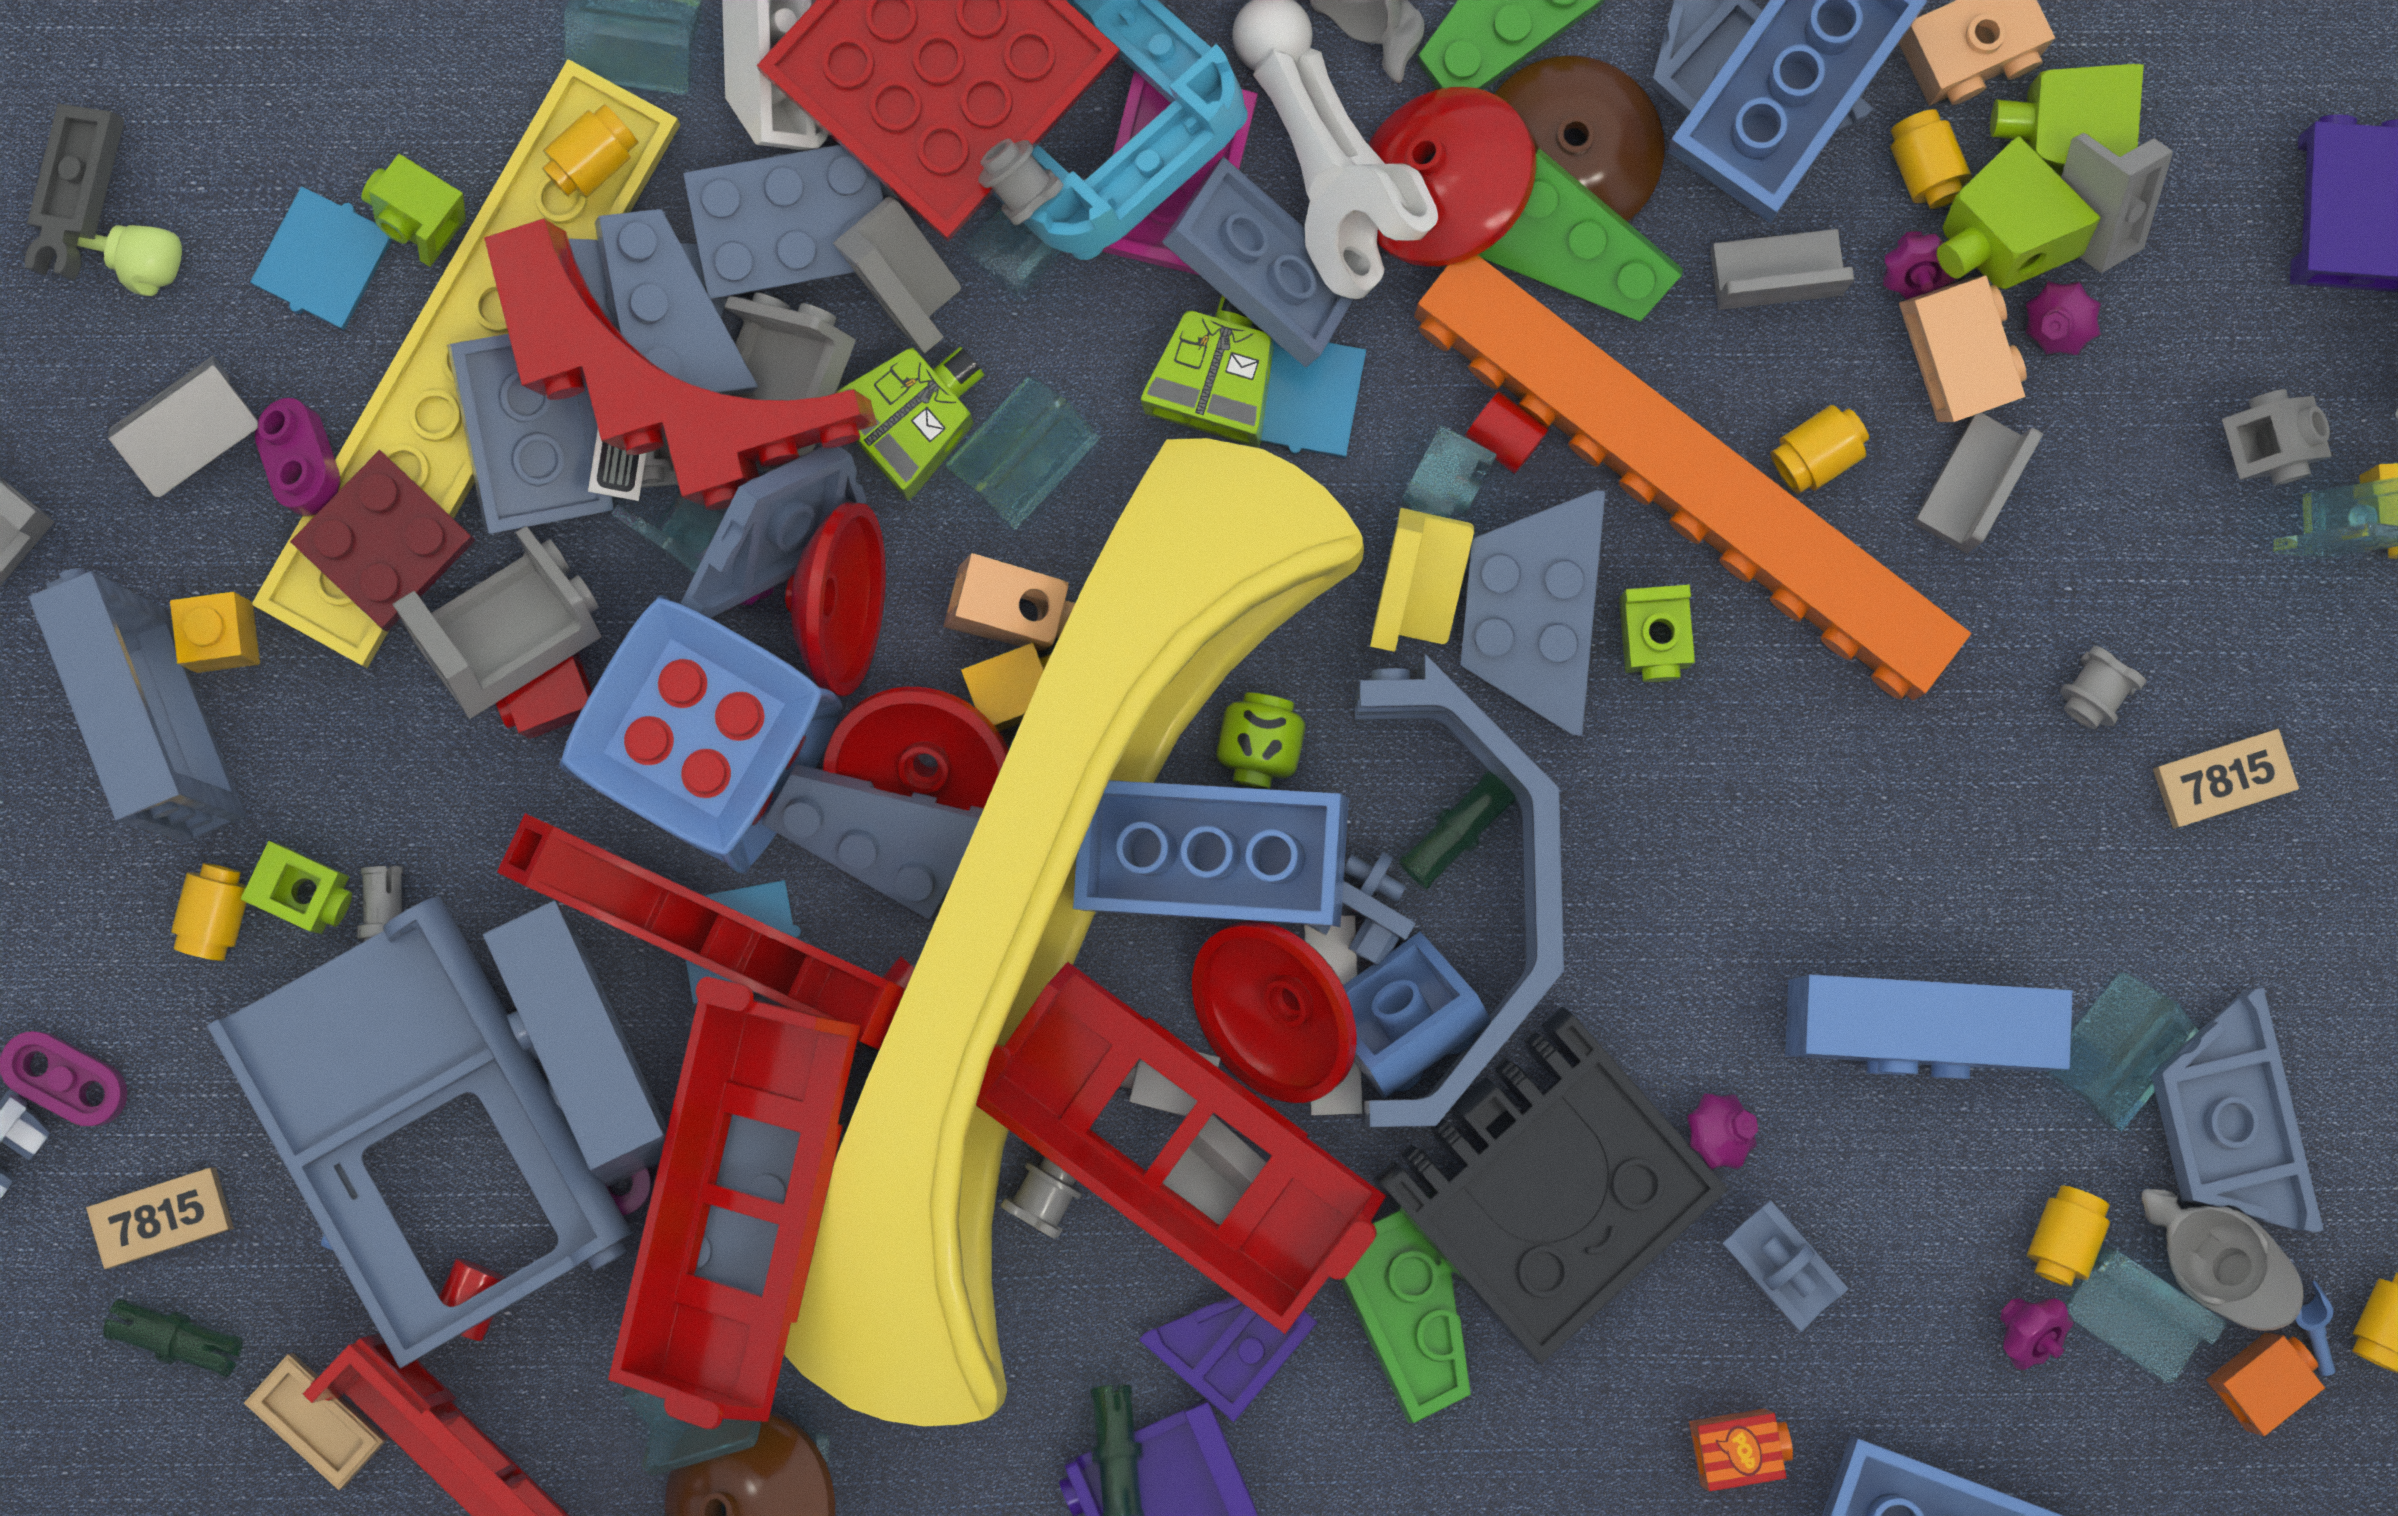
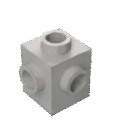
M2286 389L2276 390L2248 400L2251 409L2222 419L2240 480L2271 476L2273 486L2282 485L2310 476L2309 464L2332 457L2327 442L2330 436L2329 424L2323 411L2316 405L2314 396L2289 398Z

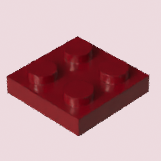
M379 449L290 543L381 629L388 632L400 619L392 604L413 591L420 598L476 539Z

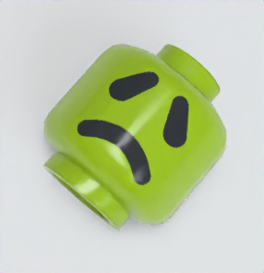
M1246 692L1243 701L1231 703L1226 707L1216 749V757L1223 766L1235 770L1233 782L1259 789H1270L1272 778L1284 779L1295 774L1306 729L1303 718L1293 712L1295 703L1271 695Z

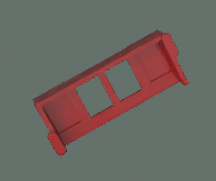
M1069 962L1047 983L1004 1047L995 1044L989 1058L976 1106L1284 1334L1290 1329L1328 1277L1333 1279L1345 1278L1376 1238L1377 1231L1371 1221L1386 1195L1308 1139V1133L1150 1017L1148 1019L1142 1017ZM1139 1059L1197 1100V1103L1147 1171L1090 1130V1127ZM1213 1113L1272 1155L1221 1225L1163 1184L1166 1177Z
M703 977L696 987L698 999L608 1380L665 1399L664 1408L670 1417L705 1429H716L721 1424L722 1419L768 1422L791 1322L797 1323L843 1128V1125L838 1124L860 1025L754 1000L752 989L746 985L712 977ZM732 1114L800 1132L784 1204L716 1184ZM711 1205L779 1225L763 1295L695 1275Z
M380 1333L359 1338L355 1343L349 1344L324 1372L311 1382V1385L303 1393L311 1403L324 1399L332 1401L340 1398L345 1393L471 1516H570L452 1403L457 1397L418 1360L403 1368H399Z

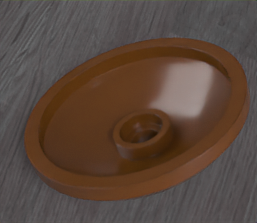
M1556 56L1534 62L1522 68L1507 79L1495 92V95L1505 100L1523 119L1533 138L1535 151L1538 148L1544 151L1627 222L1631 221L1646 205L1656 188L1662 172L1665 152L1664 133L1657 110L1651 99L1639 84L1625 72L1594 58ZM1571 128L1579 129L1585 134L1586 142L1581 146H1572L1566 142L1564 132Z
M770 1411L768 1422L722 1419L721 1424L716 1429L698 1427L683 1443L668 1476L665 1493V1516H722V1503L726 1508V1516L836 1515L832 1479L821 1452L803 1429L790 1419Z

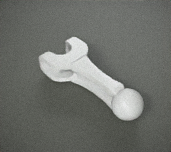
M1251 0L1240 10L1235 19L1232 32L1233 44L1241 61L1248 68L1255 71L1253 76L1271 98L1290 135L1297 154L1306 193L1310 199L1305 221V247L1322 280L1332 292L1347 298H1363L1376 286L1384 274V266L1377 246L1378 229L1385 237L1394 240H1421L1437 223L1438 212L1436 205L1419 171L1404 163L1385 164L1356 129L1328 77L1322 53L1310 48L1313 36L1312 26L1305 10L1294 0Z

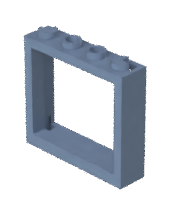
M75 568L59 573L61 578L46 584L47 589L28 596L115 820L183 841H190L246 818L189 670L177 664L174 632L165 609L93 571L85 573L84 568Z

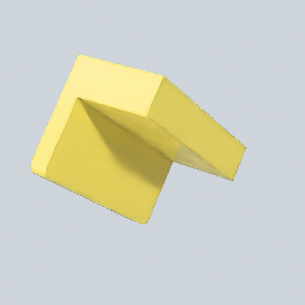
M1400 508L1373 625L1370 647L1395 652L1399 635L1438 644L1448 642L1474 535V526L1471 523Z

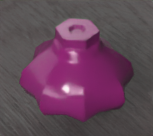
M1921 231L1906 232L1898 240L1899 246L1885 255L1886 270L1883 276V286L1889 290L1899 292L1905 300L1942 288L1956 280V278L1949 276L1939 264L1937 248L1945 242L1936 233L1923 236Z
M2048 281L2039 295L2026 302L2028 324L2025 333L2039 343L2046 355L2062 352L2078 356L2087 342L2101 335L2097 321L2101 303L2089 297L2080 282L2062 285Z
M1704 1093L1697 1109L1687 1117L1691 1131L1689 1147L1702 1156L1710 1169L1726 1166L1738 1170L1743 1166L1748 1153L1757 1146L1755 1134L1759 1130L1756 1116L1742 1106L1735 1094L1718 1096Z
M2022 1298L2012 1299L2001 1310L2000 1320L2006 1326L2003 1348L2015 1368L2020 1370H2026L2034 1364H2044L2050 1355L2054 1358L2060 1357L2064 1352L2062 1346L2064 1345L2066 1334L2074 1324L2072 1316L2068 1314L2065 1303L2056 1298L2045 1299L2035 1303L2026 1302Z

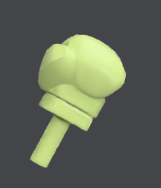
M116 225L111 229L108 237L96 234L94 240L79 237L77 246L104 252L106 266L116 271L119 281L128 290L143 296H153L157 294L160 287L173 282L182 256V245L175 233L149 226L128 225L126 227Z

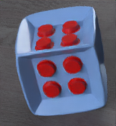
M659 595L632 626L599 679L573 726L559 765L560 769L569 776L584 781L595 790L702 852L725 862L736 872L745 874L777 833L762 823L796 764L816 768L833 734L843 705L835 693L828 689L819 688L803 673L764 648L711 618L682 604L670 601L664 595Z

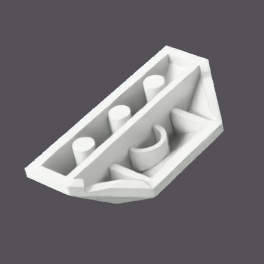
M722 0L725 99L756 145L808 151L819 149L829 135L771 83L756 66L816 0Z

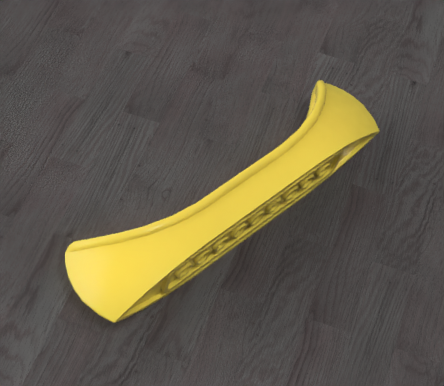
M1208 438L1167 439L1117 521L1081 590L1046 664L868 1075L834 1162L797 1323L791 1322L784 1355L804 1377L850 1409L885 1421L917 1426L960 1425L987 1419L996 1413L1005 1401L1007 1386L998 1343L992 1290V1221L1002 1153L1009 1130L976 1106L989 1058L995 1044L1004 1047L1047 983L1067 962L1072 965L1074 964L1095 915V912L1073 909L1076 857L1108 781L1154 783L1181 733L1227 674L1271 632L1316 597L1355 572L1363 559V537L1347 511L1324 486L1294 464L1264 449Z

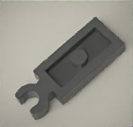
M57 104L27 221L28 225L41 231L40 237L35 239L27 249L25 255V267L46 276L50 260L57 255L54 273L68 280H74L77 277L81 267V256L76 248L78 238L95 239L125 121L122 117L111 111Z

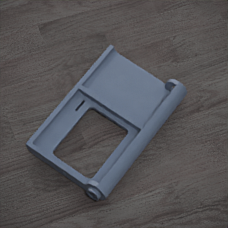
M441 896L432 897L407 909L383 926V932L238 1012L206 1025L399 1368H403L586 1262L589 1263L593 1272L611 1263L628 1252L622 1241L633 1234L606 1185L589 1170L564 1113L554 1101L547 1082L528 1050L523 1051L508 1021V1014ZM471 1093L481 1100L555 1230L558 1244L552 1252L458 1306L448 1307L440 1300L363 1163V1155L374 1144L459 1096Z

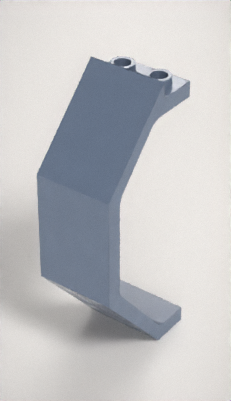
M1424 654L1417 668V679H1410L1409 669L1389 668L1372 670L1371 678L1360 680L1354 694L1355 721L1417 719L1436 721L1444 725L1515 799L1522 816L1525 966L1519 979L1489 1015L1491 1023L1475 1034L1472 1044L1460 1052L1431 1091L1416 1100L1364 1101V1127L1436 1126L1564 972L1559 787Z

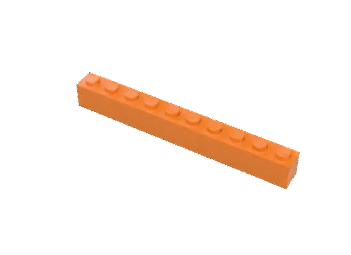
M1479 255L1448 265L1418 302L1414 318L1421 322L1418 330L1429 342L1443 351H1448L1451 346L1471 361L1468 368L1481 382L1495 390H1498L1503 385L1521 399L1518 406L1545 427L1548 428L1552 423L1572 438L1568 445L1580 458L1595 467H1598L1601 462L1606 464L1622 477L1618 483L1627 494L1644 505H1649L1653 500L1671 514L1672 517L1669 523L1679 534L1695 544H1699L1703 539L1723 555L1719 561L1731 574L1747 583L1753 578L1773 593L1770 601L1778 610L1798 622L1805 617L1821 629L1824 633L1820 639L1830 650L1849 661L1856 656L1875 672L1871 675V679L1891 696L1902 699L1906 695L1914 701L1926 694L1972 634Z

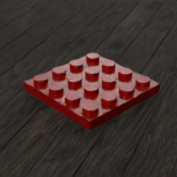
M816 0L756 66L771 83L949 242L995 192L991 187L985 188L979 183L978 178L984 169L980 163L983 156L996 144L1009 138L1014 144L1022 140H1028L1034 149L1118 58L1120 49L1066 0Z

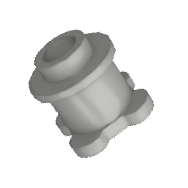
M1009 138L996 144L983 156L980 163L984 169L978 180L982 187H991L1004 202L1001 210L1014 225H1018L1027 220L1046 201L1054 198L1061 191L1064 184L1055 176L1051 169L1043 170L1031 154L1033 145L1030 141L1022 140L1014 144Z
M2093 646L2090 652L2086 651L2080 659L2085 667L2072 685L2064 684L2060 691L2063 698L2067 701V704L2064 706L2065 712L2074 720L2090 729H2096L2099 724L2114 726L2118 720L2115 712L2127 695H2133L2136 690H2141L2146 683V679L2139 672L2121 663L2107 650Z
M1044 1157L1040 1166L1027 1161L1024 1167L1029 1172L1013 1199L1005 1198L1000 1207L1044 1234L1056 1239L1063 1230L1058 1226V1223L1073 1197L1080 1199L1083 1193L1073 1186L1076 1179L1046 1157Z

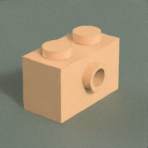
M1956 0L1916 18L1899 42V45L1928 105H1933L1946 98H1949L1952 105H1957L1986 89L1984 81L2005 72L2008 80H2012L2040 66L2043 63L2040 56L2053 42L2055 36L2037 0Z
M1987 275L1967 278L1899 302L1937 422H1956L2026 397L2021 384L2027 378L2026 367L2018 348L2015 345L2009 346L2002 325V322L2007 320L2006 305L1996 285H1989Z

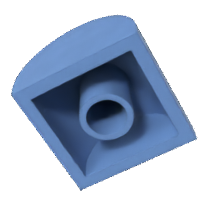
M1421 931L1388 953L1378 965H1371L1343 985L1348 995L1356 1024L1357 1045L1354 1062L1383 1098L1388 1097L1395 1091H1405L1412 1088L1419 1082L1424 1070L1447 1054H1457L1467 1049L1472 1044L1475 1034L1491 1023L1490 1017L1475 991Z

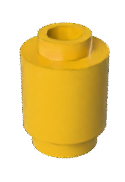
M604 104L595 113L587 110L543 149V152L550 161L542 169L567 197L577 190L583 197L587 198L631 159L628 152L639 142L622 120Z
M1935 109L1922 111L1903 119L1890 130L1894 139L1890 149L1914 203L1927 202L1930 209L1940 208L1952 203L1963 186L1971 180L1972 174L1949 121L1941 120L1938 111Z
M1829 405L1781 437L1780 446L1771 451L1770 456L1782 479L1795 493L1800 494L1807 488L1816 491L1866 457L1863 443L1869 440V434L1854 411L1848 408L1841 412L1836 406Z
M203 863L200 873H186L171 929L172 933L177 934L173 947L174 950L205 959L225 961L228 947H235L247 904V902L241 900L247 885L239 883L240 871L220 865Z
M2061 1185L2056 1198H2048L2027 1252V1257L2037 1263L2034 1273L2066 1287H2072L2075 1278L2089 1280L2110 1225V1221L2105 1218L2110 1204L2083 1190Z
M2396 1272L2392 1282L2378 1278L2352 1333L2358 1338L2352 1349L2353 1353L2397 1374L2398 1272Z

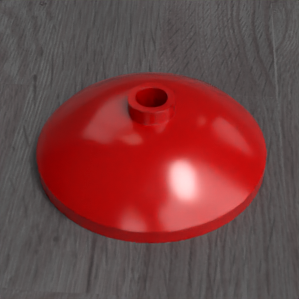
M1448 87L1422 94L1393 112L1379 126L1368 142V145L1385 164L1404 163L1419 171L1436 205L1438 212L1437 223L1421 240H1394L1385 237L1378 229L1377 244L1393 257L1413 265L1426 267L1451 265L1482 253L1500 240L1515 224L1523 212L1533 189L1536 175V151L1528 127L1519 114L1505 100L1482 89ZM1436 152L1430 162L1422 164L1427 156Z
M845 502L824 518L805 546L796 572L788 580L785 594L786 608L791 613L794 638L809 675L819 688L828 689L837 696H847L853 693L867 674L876 650L884 611L886 588L884 542L875 513L864 503Z
M899 687L869 696L854 706L842 718L829 740L823 762V771L872 782L875 789L911 797L914 792L937 797L936 803L969 811L971 806L984 809L1009 750L996 727L984 714L968 702L955 695L932 688ZM929 754L936 759L938 765L935 767L925 766L920 762L918 755Z
M1262 921L1233 923L1214 934L1204 943L1193 967V1003L1205 1037L1225 1066L1242 1082L1257 1092L1272 1099L1289 1103L1315 1101L1324 1097L1341 1084L1348 1075L1355 1058L1357 1045L1356 1024L1345 988L1325 958L1310 944L1292 932Z

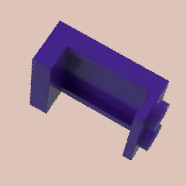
M2338 114L2320 117L2318 121H2315L2298 136V150L2307 151L2302 251L2291 259L2290 284L2398 292V119L2382 122L2381 126L2358 125L2357 118L2350 115Z
M1203 1399L1066 1460L1064 1466L1068 1477L1058 1481L1073 1516H1078L1082 1513H1085V1516H1259L1211 1403L1207 1399Z

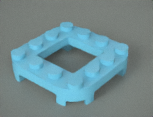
M1066 0L1120 49L1119 57L1171 103L1085 181L1074 171L1069 174L1039 145L1033 149L1031 154L1043 170L1051 169L1064 185L1054 198L1046 201L1036 209L1023 223L1045 244L1054 249L1069 252L1080 260L1096 257L1105 247L1120 240L1221 151L1233 138L1236 131L1245 124L1248 117L1242 89L1222 49L1217 44L1211 48L1158 0ZM994 192L993 195L1004 204L1000 197Z

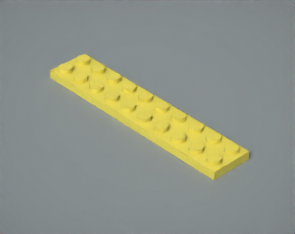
M569 59L566 61L335 459L340 473L339 490L380 449L454 519L475 480L447 345L508 334L484 237L545 218L566 231L568 239L598 240L595 228V221L598 216L631 212L681 124L678 118ZM605 104L629 128L639 143L628 152L631 159L590 196L585 198L576 190L567 197L543 171L542 168L550 161L543 152V149L587 110L595 113ZM315 515L302 516L251 605L368 668L388 632L381 629L290 543Z

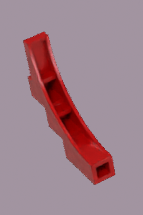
M543 218L484 237L521 385L546 396L549 400H560L581 394L585 391L584 383H587L601 441L622 451L625 450L628 455H638L663 447V438L666 437L681 496L701 506L705 505L706 510L713 511L728 508L738 487L753 478L759 477L756 466L758 461H760L762 467L782 465L799 457L797 449L820 442L824 448L847 445L860 439L859 430L877 425L871 400L854 389L807 399L754 400L716 393L675 378L654 365L633 347L607 318L591 294L580 272L566 231Z
M526 813L497 870V873L634 935L737 984L746 985L752 991L786 1007L860 1025L857 1040L878 1050L881 1048L906 990L893 982L783 933Z

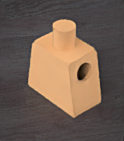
M971 553L958 567L943 627L1021 647L1034 643L1036 650L1044 651L1053 645L1055 637H1060L1075 603L1065 600L1069 583L1064 580ZM1020 599L1029 600L1036 606L1038 611L1036 621L1028 620L1022 615L1019 608Z

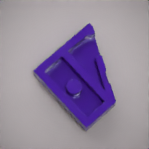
M1231 1296L1161 1327L1145 1332L1139 1341L1232 1422H1235L1319 1322L1303 1310L1290 1329L1284 1334L1237 1298Z

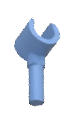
M2312 1281L2315 1297L2310 1303L2302 1305L2295 1321L2298 1326L2306 1330L2307 1336L2310 1338L2314 1356L2319 1365V1375L2330 1376L2336 1371L2326 1338L2327 1331L2325 1326L2333 1317V1307L2321 1286L2316 1281Z

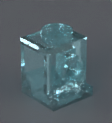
M1440 425L1406 488L1401 502L1410 506L1411 510L1450 518L1454 510L1466 515L1482 484V481L1472 476L1474 471L1487 476L1497 454Z

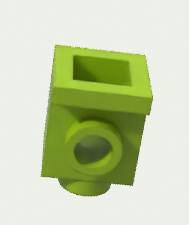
M401 154L396 156L386 170L383 168L377 169L370 176L362 191L361 199L372 206L375 222L381 231L399 243L406 244L410 240L416 244L419 260L429 267L432 266L466 221L463 193Z
M1690 584L1626 589L1619 597L1625 673L1642 672L1643 682L1671 681L1681 678L1680 669H1687L1695 663L1689 601L1691 598ZM1655 622L1665 623L1671 630L1670 641L1665 644L1653 641L1649 634L1651 624Z
M268 841L242 894L241 900L305 930L322 934L327 924L334 927L338 926L350 906L352 892L344 889L350 876L284 845ZM311 880L317 889L310 903L303 904L298 899L297 891L303 882Z

